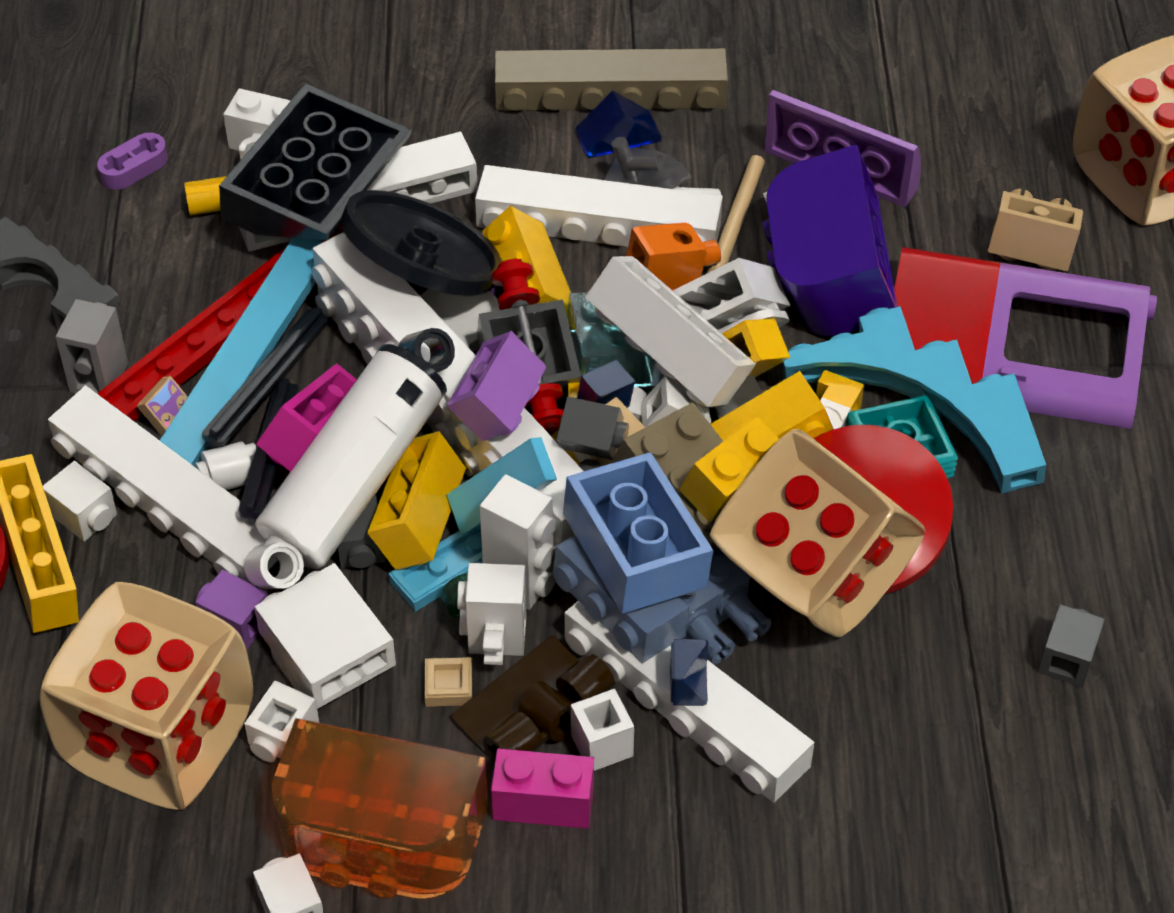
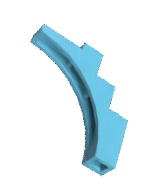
M901 306L892 309L877 308L868 312L865 316L859 317V333H841L822 343L796 345L788 351L790 358L782 362L784 380L800 371L808 383L818 382L823 371L827 370L856 382L888 388L911 398L927 395L930 397L936 412L946 417L970 439L988 464L1001 494L1044 483L1046 462L1015 374L1005 376L992 374L980 379L978 383L972 384L957 339L949 342L933 341L927 343L921 349L915 350Z

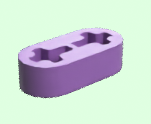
M143 133L102 155L97 162L102 185L113 190L123 189L161 169L168 161L165 140L156 133Z

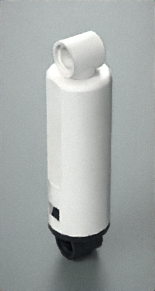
M429 328L406 335L398 346L383 344L256 519L255 525L266 542L255 546L245 559L244 570L247 579L254 586L260 589L288 588L300 579L304 567L318 570L326 565L446 394V384L437 372L447 369L455 357V346L448 333L438 328ZM422 343L429 347L431 353L429 362L425 361L422 357ZM272 554L280 562V571L275 578L272 577L267 568L268 560Z

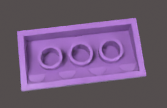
M775 90L771 91L768 101L764 152L796 163L857 144L878 197L906 208L919 189L921 155L918 146Z

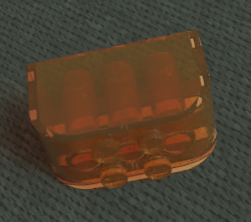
M295 718L272 781V798L286 858L300 853L309 875L319 878L334 887L356 886L369 889L375 895L385 898H392L397 895L423 900L447 894L463 881L470 869L488 810L485 757Z

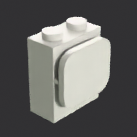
M737 258L673 290L674 293L721 334L744 320L775 318L779 328L789 322L787 313L781 310L790 306L778 274L775 268Z
M335 563L321 571L311 572L302 581L282 592L270 594L261 603L254 606L259 633L271 648L273 660L295 690L316 699L317 709L396 665L393 638Z

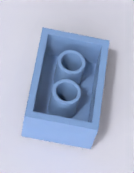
M651 452L566 477L563 515L622 614L707 588L713 549Z

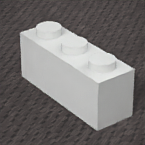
M505 474L480 505L482 559L485 564L525 565L526 609L530 610L540 596L544 598L550 593L556 581L553 576V559L556 547L553 546V531L556 520L553 518V497Z

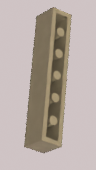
M725 48L495 51L496 111L726 109L728 76Z

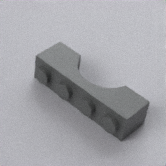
M3 217L0 220V289L2 291L22 285H37L55 292L56 295L51 302V307L58 331L75 299L92 303L99 302L107 306L116 307L119 324L123 323L119 308L120 298L112 287L107 284L101 285L90 277L89 273L81 265H73L63 258L54 246H46L36 239L26 226H18L7 217Z

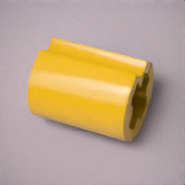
M226 176L184 183L190 216L221 211L219 185Z

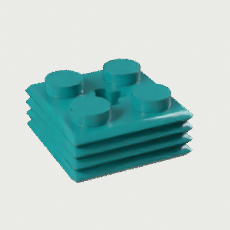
M924 395L848 412L849 417L847 418L848 423L846 426L876 425L906 434L918 441L936 458L947 478L955 475L954 471L956 470L955 466L957 465L956 460L958 457L929 396Z

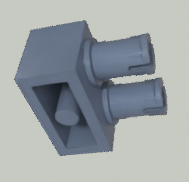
M718 547L713 550L707 588L678 596L690 607L686 634L682 639L707 640L709 643L707 657L714 665L721 662V657L718 653L725 660L735 649V643L719 629L718 624L730 618L749 641L757 639L758 635L754 631L762 636L771 626V620L748 598L750 576L731 561Z

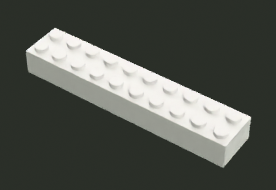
M344 232L313 247L315 266L312 267V275L318 289V295L315 296L318 308L322 309L325 316L331 317L338 324L343 338L348 343L354 342L361 350L367 365L383 344L398 346L400 341L408 334L429 328H438L448 333L455 346V357L447 369L437 372L445 382L447 392L427 419L426 424L432 429V432H441L466 467L465 474L467 476H475L528 439L542 437L557 480L540 490L553 497V518L556 520L553 531V546L556 547L558 544L574 536L573 530L563 515L566 477L584 472L525 408L520 414L522 416L521 423L512 433L507 436L499 435L482 441L446 406L476 355L405 279L389 272L365 256L350 242ZM422 343V357L425 361L429 362L431 354L429 347Z

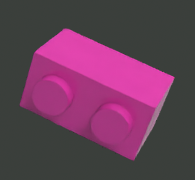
M497 748L491 789L493 820L589 829L594 790V757Z

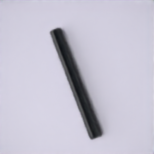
M314 307L313 310L308 309L206 426L202 432V439L208 443V447L214 449L226 445L326 327L328 317L323 314L322 309Z
M287 378L281 379L279 385L273 388L259 439L280 408L299 393L298 385L291 384ZM259 446L256 447L239 506L240 517L248 519L250 524H255L256 519L269 503L279 467Z

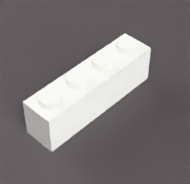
M633 256L612 257L585 297L596 307L595 313L600 319L620 328L626 334L625 340L633 348L641 352H647L657 361L655 364L656 368L665 376L674 380L677 379L688 389L686 391L688 397L700 406L727 405L756 365L755 362Z

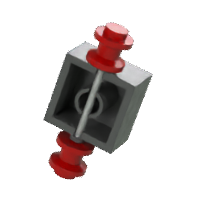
M508 259L501 262L498 268L491 274L493 284L503 287L504 293L497 299L500 310L479 314L477 327L479 347L487 340L512 331L547 366L538 382L540 385L538 392L525 406L531 407L534 419L552 436L554 432L559 431L564 411L557 408L556 401L567 398L569 383H576L581 380L563 299L537 304L540 301L539 291L529 287L527 282L534 276L533 266L523 262L521 259Z

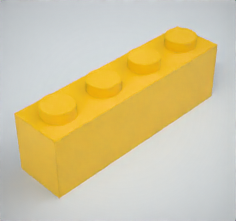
M29 454L1 460L0 525L6 538L9 557L33 633L78 623L77 589L33 456Z

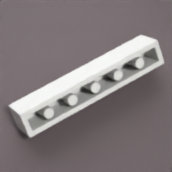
M461 132L403 146L397 151L367 191L379 190L399 193L430 204L477 192L476 161ZM240 228L249 252L292 240L290 237L255 235Z
M485 165L475 198L476 226L486 228L511 205L542 222L549 237L628 247L633 227L686 222L692 225L702 242L713 239L717 241L721 225L723 196Z
M86 385L48 419L53 437L51 443L63 457L67 459L74 457L82 463L83 467L95 477L115 488L116 494L126 505L132 508L137 505L147 513L150 521L162 532L170 530L178 536L182 545L189 553L198 558L203 555L212 562L218 574L221 570H224L252 584L247 579L244 570L245 559L255 546L264 544L266 540L260 535L255 524H250L248 519L240 517V500ZM274 554L268 560V570L279 560Z
M579 601L565 612V639L574 652L579 655L592 653L598 656L609 667L615 682H621L631 690L636 699L645 708L651 710L654 708L669 720L670 725L678 734L683 737L689 736L702 746L712 761L718 765L725 764L739 775L744 785L753 793L763 794L771 802L775 803L811 767L814 741L707 660V704L704 706H673V702L670 699L671 646L642 663L630 650H624L617 643L614 635L600 621L593 620Z

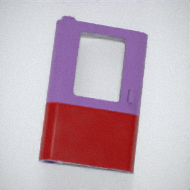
M902 247L894 288L898 307L901 306L915 350L921 349L924 345L933 341L949 342L957 339L972 384L978 383L980 379L988 375L1000 374L1005 376L1014 373L1028 412L1127 429L1132 428L1138 397L1147 320H1153L1157 303V296L1150 295V286ZM1021 298L1126 315L1128 317V329L1122 375L1118 378H1110L1007 360L1004 356V348L1012 299Z

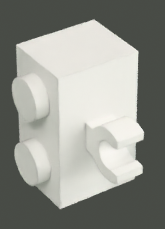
M239 88L223 114L229 148L238 150L240 159H242L291 100Z
M469 563L467 581H459L457 599L458 609H460L459 634L468 636L469 654H484V664L503 665L504 655L524 656L527 619L525 565Z

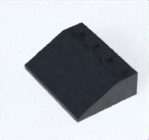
M305 83L219 185L221 219L255 235L328 240L341 224L340 218L348 199L358 192L367 191L409 138L411 129Z

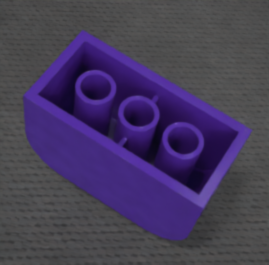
M852 145L805 159L782 170L774 178L767 191L766 200L769 219L763 220V226L769 244L773 245V249L767 251L769 265L774 267L777 274L780 275L779 279L787 299H791L803 325L815 334L836 336L841 333L859 330V317L865 316L874 309L898 307L879 198L858 145Z

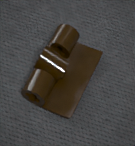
M551 635L452 714L453 722L473 744L495 762L497 748L534 752L549 739L559 742L568 738L571 735V704L609 691L615 685V680L609 667L598 656L588 653L578 660L556 636Z

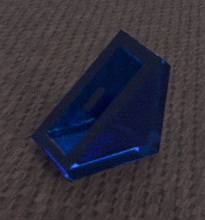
M613 90L576 126V135L588 159L615 153L611 143L618 137H625L630 149L661 142L662 138L648 109Z

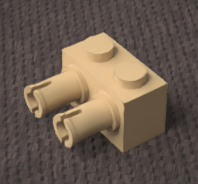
M1015 189L1012 192L1003 191L988 252L997 254L1006 260L1018 259L1035 263L1048 270L1059 269L1068 271L1081 229L1083 210L1073 208L1066 199L1064 204L1060 205L1061 198L1048 202L1033 198L1032 194L1025 190L1024 196L1020 195L1021 189Z

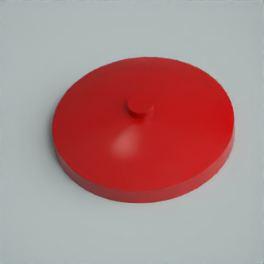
M851 425L833 429L815 437L814 440L837 456L924 525L926 531L920 546L885 594L902 589L918 580L941 556L952 527V493L947 476L939 462L918 441L887 427Z

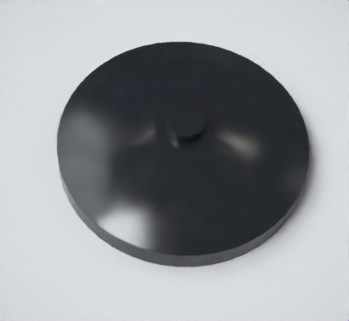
M362 191L348 199L340 218L341 227L350 242L379 266L407 281L447 294L475 296L485 294L494 288L495 285L492 282L491 274L502 262L500 254L486 237L457 216L420 199L389 191Z

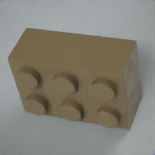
M694 402L623 439L611 463L651 452L712 549L717 548L709 536L716 519L710 523L679 491L694 463L723 442Z

